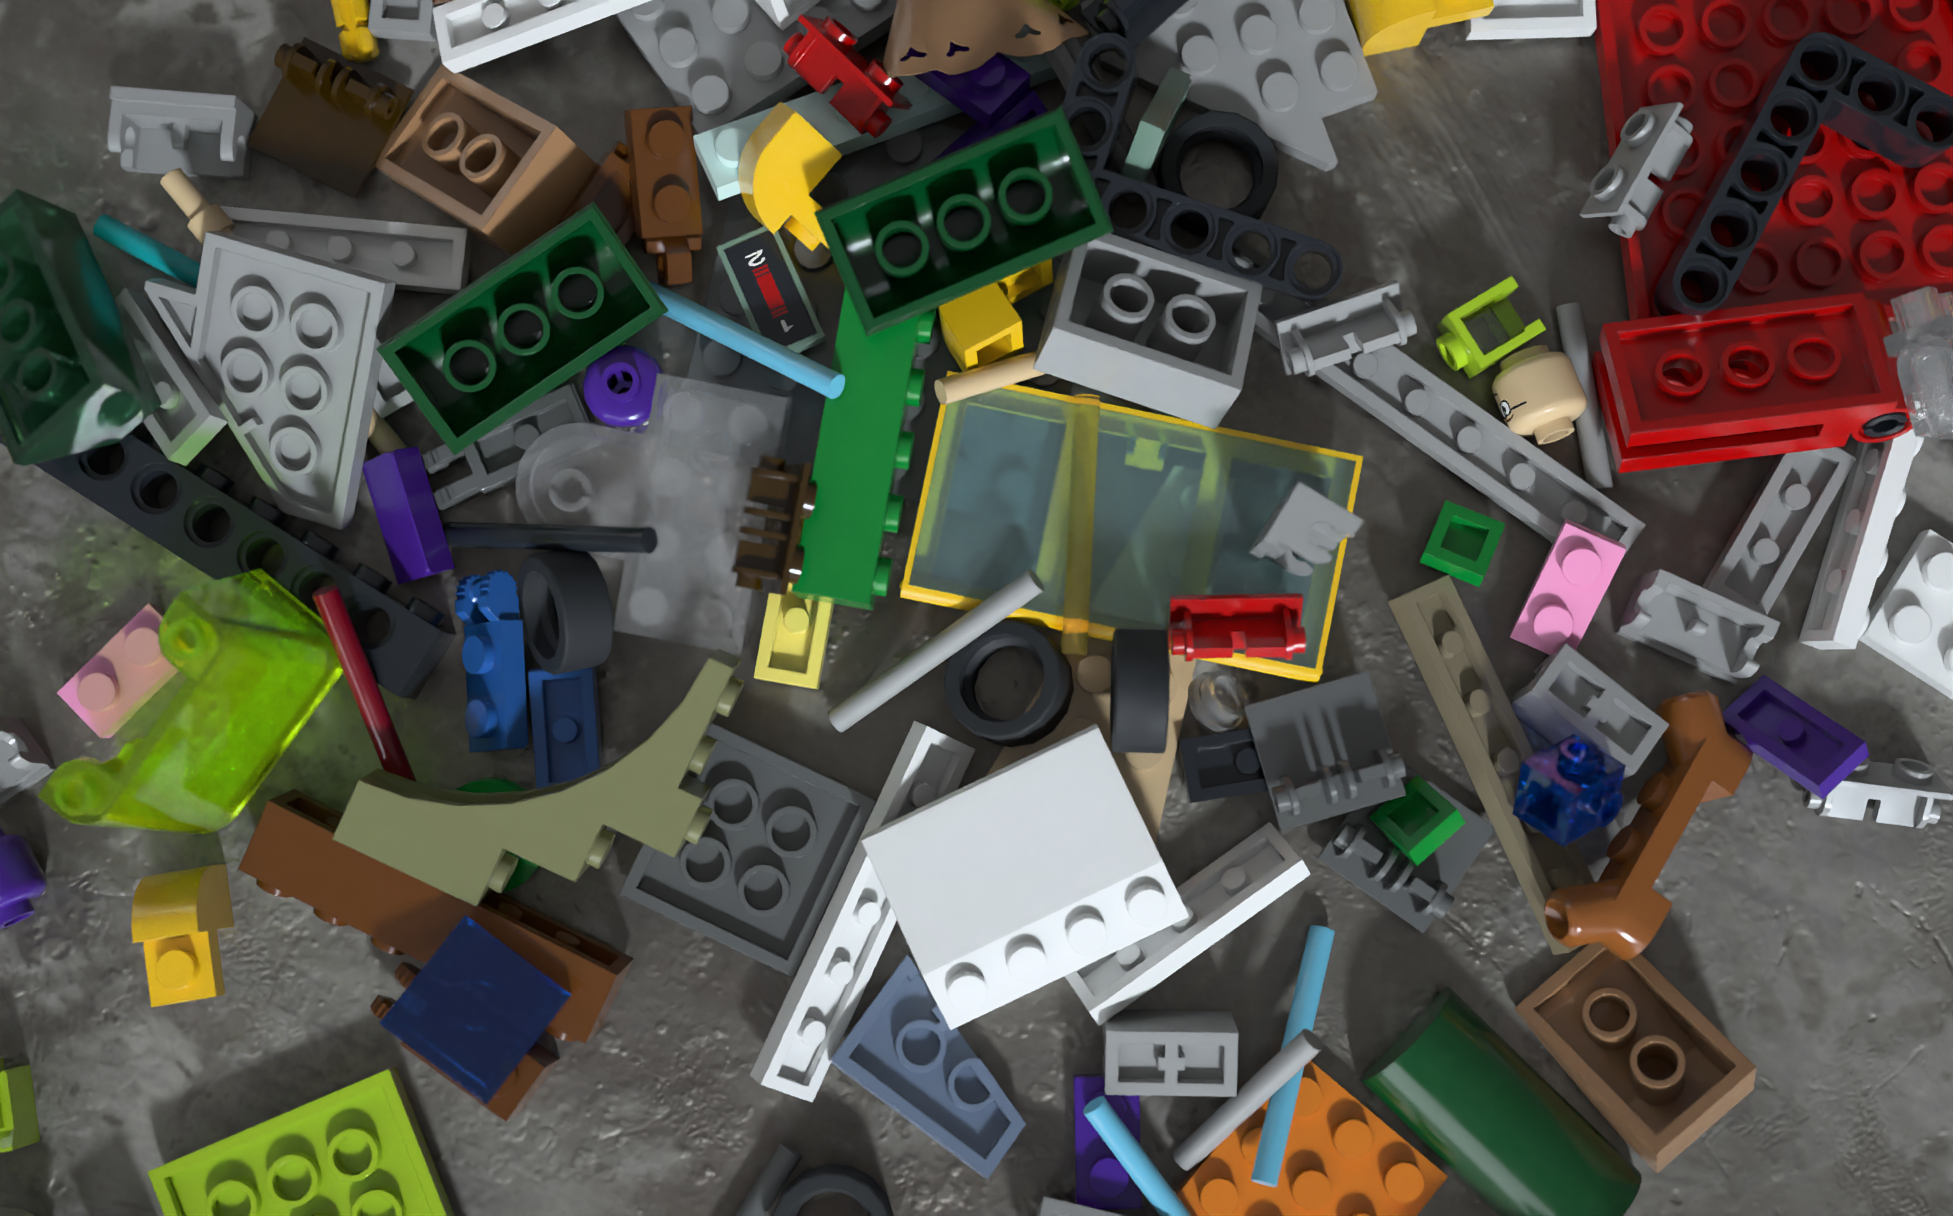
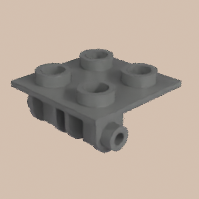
M1369 671L1244 706L1281 832L1406 796L1401 780L1402 777L1406 776L1404 762L1398 751L1393 752Z
M1404 763L1406 776L1401 778L1403 786L1416 775H1419L1458 809L1466 823L1417 866L1379 832L1370 819V816L1387 802L1385 801L1348 812L1317 859L1417 930L1424 933L1435 916L1441 919L1450 909L1455 900L1450 894L1495 829L1493 825Z

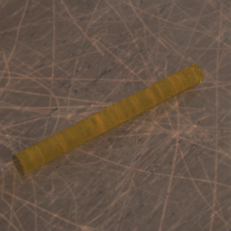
M1077 394L1074 397L1061 654L1087 655L1100 415V396L1093 394Z

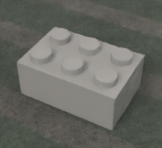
M1107 234L1065 252L1058 267L1033 369L1216 429L1242 391L1263 285L1113 234Z

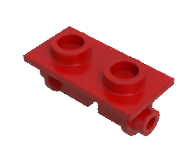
M803 14L797 18L809 31L805 36L801 32H797L785 43L783 51L789 56L787 64L819 94H825L838 78L844 85L829 103L861 135L868 132L873 138L881 136L892 122V119L886 114L890 108L910 110L913 105L898 92L904 85L898 76L889 79L882 66V62L874 59L869 64L854 50L853 47L858 40L841 22L830 15L825 20Z
M1303 594L1170 596L1168 640L1171 655H1184L1185 662H1192L1193 659L1233 658V649H1245L1246 658L1283 657L1284 660H1292L1293 653H1305L1306 649L1305 628L1300 627Z

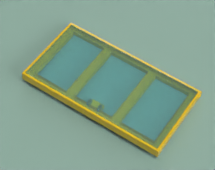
M947 371L946 377H947V376L954 375V374H957V373H956V372H952V371ZM1015 384L949 404H940L905 574L899 586L901 589L900 597L971 611L1018 576L1031 569L1041 580L1044 591L1004 619L1008 618L1031 625L1113 641L1115 629L1166 630L1168 634L1170 596L1302 593L1303 605L1300 627H1304L1306 633L1305 653H1293L1292 660H1284L1283 657L1246 658L1245 649H1233V658H1203L1200 660L1318 684L1323 673L1322 666L1348 537L1340 541L1333 551L1326 550L1332 556V560L1328 563H1313L1292 551L1293 556L1297 560L1307 562L1312 567L1313 573L1308 576L1294 575L1265 557L1257 561L1247 555L1279 500L1298 482L1303 483L1353 513L1364 456L1219 426L1213 429L1185 419Z

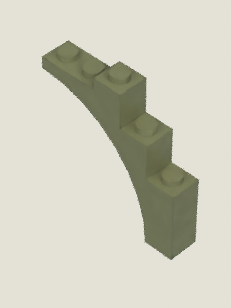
M717 649L706 661L683 702L656 732L619 759L573 780L527 791L473 793L427 786L377 768L358 780L332 839L476 907L493 890L502 893L507 886L519 859L511 855L510 852L573 882L579 879L589 865L599 869L616 836L615 833L606 829L607 826L675 858L686 840L695 845L698 844L714 809L703 805L712 786L689 776V773L691 771L697 775L702 774L717 743L716 739L707 735L717 713L728 717L739 697L745 681L734 676L742 659Z

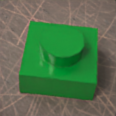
M1445 500L1419 563L1479 587L1485 577L1506 524Z
M1416 775L1404 786L1406 796L1388 800L1370 816V819L1379 832L1418 866L1466 822L1455 806L1419 775Z

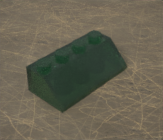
M16 189L0 204V433L13 463L27 466L118 443L159 408L162 403L76 214L20 189Z

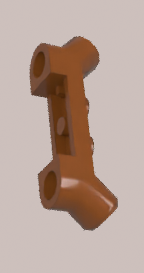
M1709 690L1682 694L1660 702L1656 709V714L1669 724L1662 734L1667 760L1661 771L1654 774L1641 788L1637 796V803L1640 805V808L1630 825L1622 828L1610 842L1606 852L1610 860L1599 880L1557 888L1550 892L1544 906V917L1549 933L1563 946L1576 947L1599 942L1617 957L1626 961L1642 952L1660 928L1673 903L1652 889L1655 881L1699 803L1733 796L1753 757L1752 749L1726 730L1719 698Z

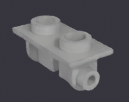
M1674 102L1640 107L1627 120L1621 130V142L1609 163L1597 173L1590 185L1591 194L1579 214L1581 217L1609 216L1612 218L1608 225L1610 230L1626 238H1631L1635 230L1640 231L1644 229L1647 220L1664 192L1648 179L1650 172L1661 181H1670L1687 149L1690 148L1693 142V138L1690 135L1693 125L1688 120L1678 116L1684 106L1683 104Z
M1397 280L1275 320L1282 364L1286 376L1304 372L1307 377L1315 375L1316 370L1352 359V353L1362 351L1366 354L1393 344L1398 346L1405 345L1407 337L1417 333L1413 314L1409 309L1402 310L1399 282Z
M1866 758L1823 800L1804 787L1802 801L1805 808H1813L1818 816L1863 821L1868 799H1874L1876 802L1872 818L1875 822L1924 828L1927 823L1936 824L1941 814L1939 799L1953 801V792L1938 776L1935 769L1922 761L1897 758L1893 764L1869 761Z

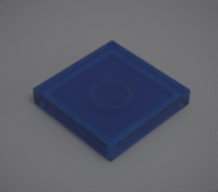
M465 915L379 1024L484 1104L488 1105L572 996Z

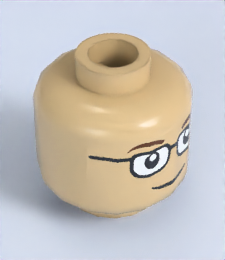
M1537 345L1516 352L1501 362V372L1495 377L1492 384V392L1504 422L1512 432L1519 434L1521 437L1535 436L1537 443L1543 445L1560 440L1575 430L1572 421L1584 412L1588 402L1574 365L1565 353L1550 351L1547 345Z

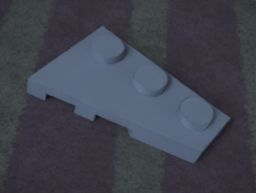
M907 954L829 1062L983 1178H989L1026 1123L983 1061L977 1058L957 1028L950 1030L930 989L919 975L920 971Z

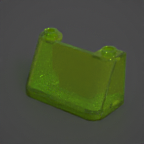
M261 568L183 590L163 617L159 626L158 642L164 657L173 667L187 677L186 681L143 740L139 737L127 742L115 758L105 762L90 757H79L63 763L54 771L37 796L61 817L78 825L201 835L216 832L228 826L237 818L343 673L322 619Z

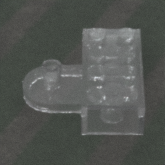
M670 372L657 373L647 433L597 423L575 422L554 427L541 434L531 443L521 458L516 474L515 488L520 511L528 524L652 527L657 533L658 544L655 551L651 554L589 552L593 555L625 560L613 631L713 650L721 649L725 652L741 655L749 645L758 591L735 586L737 573L731 572L738 539L766 544L767 539L738 533L739 526L769 531L771 520L744 514L742 510L743 506L769 511L773 510L772 505L745 500L751 467H758L760 455L783 459L794 396Z

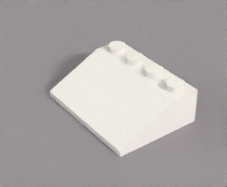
M1097 724L1085 728L860 836L863 847L919 970L950 1030L1189 917Z

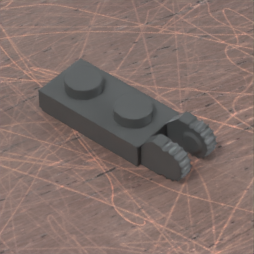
M572 383L543 395L455 456L448 446L444 444L422 454L421 458L426 474L440 473L449 467L461 463L464 459H467L472 470V475L445 485L433 493L437 510L441 511L470 501L482 492L488 495L600 445L601 441L580 393Z

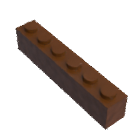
M296 789L268 800L238 870L256 878V884L259 888L278 897H294L314 907L313 913L321 920L336 926L349 925L371 936V943L387 953L395 955L407 954L427 964L428 971L440 980L453 984L465 983L485 993L486 1001L500 1010L511 1013L521 1011L542 1022V1027L547 1033L560 1040L568 1042L578 1040L586 1044L603 1026L634 958L504 893H498L493 890L476 907L339 843L332 838L344 813Z

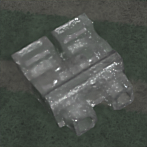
M1929 286L1890 300L1900 332L1884 337L1883 341L1888 357L1898 358L1897 374L1915 437L1953 440V292L1938 294L1937 288Z

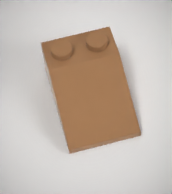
M441 64L392 132L374 167L463 228H467L472 234L508 257H512L555 228L598 164L556 125L459 72L454 74L445 65Z
M1599 942L1588 944L1515 1007V1012L1608 1124L1656 1174L1754 1089L1757 1067L1640 953L1634 958L1625 961Z

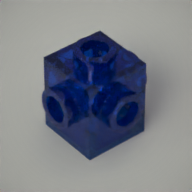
M1572 734L1548 748L1538 750L1532 757L1522 761L1512 814L1565 847L1597 827L1607 826L1617 816L1623 803V796L1620 790L1626 765L1600 750L1594 743Z

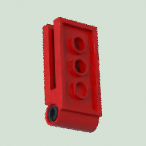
M1863 292L1719 309L1705 315L1678 314L1604 323L1599 335L1602 351L1595 352L1592 360L1595 384L1618 473L1843 447L1850 434H1852L1856 441L1863 443L1883 442L1909 432L1920 420L1885 307L1880 301L1865 299Z

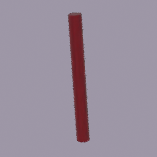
M338 585L326 586L312 593V597L383 770L417 782Z

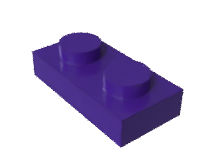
M950 42V49L946 55L951 57L956 51L966 52L970 49ZM910 48L906 56L900 61H906L912 56L925 57L927 54ZM998 52L978 69L965 73L949 75L933 70L914 75L988 130L1029 90L1031 78L1030 73Z
M1764 674L1722 713L1726 730L1748 745L1754 753L1822 800L1869 756L1866 741Z
M1073 1074L1076 1204L1094 1209H1142V1191L1083 1114V1109L1088 1103L1097 1097L1104 1096L1140 1145L1139 1095H1105L1103 1074Z

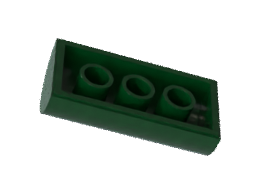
M1061 106L814 212L867 337L1113 232V228Z
M593 201L376 347V349L455 456L669 310Z
M1449 986L1427 1006L1359 1078L1499 1216H1623L1640 1189L1642 1182L1640 1171Z

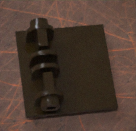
M306 37L303 38L301 43H295L292 46L284 43L279 47L274 58V64L282 70L283 77L246 145L357 200L414 90L360 63L345 59L343 55Z
M760 455L758 467H751L745 500L772 505L773 509L769 511L743 506L742 513L771 520L768 531L739 526L738 533L766 538L767 540L766 544L738 539L731 572L737 573L735 586L786 596L788 584H797L802 572L805 553L804 546L796 544L801 518H810L817 494V481L809 479L811 463L804 462L785 465L786 460Z

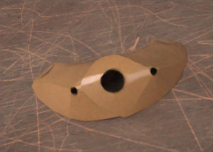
M897 0L882 66L889 79L897 76L917 75L933 70L953 75L978 69L997 52L1018 57L1034 56L1053 50L1070 38L1082 37L1090 32L1049 0ZM1024 24L1041 32L1040 35L1028 33L1020 39L1015 37L1022 30ZM950 42L970 49L966 52L956 51L951 57L946 55L950 49ZM910 48L927 54L925 57L912 56L906 61H900L906 56Z

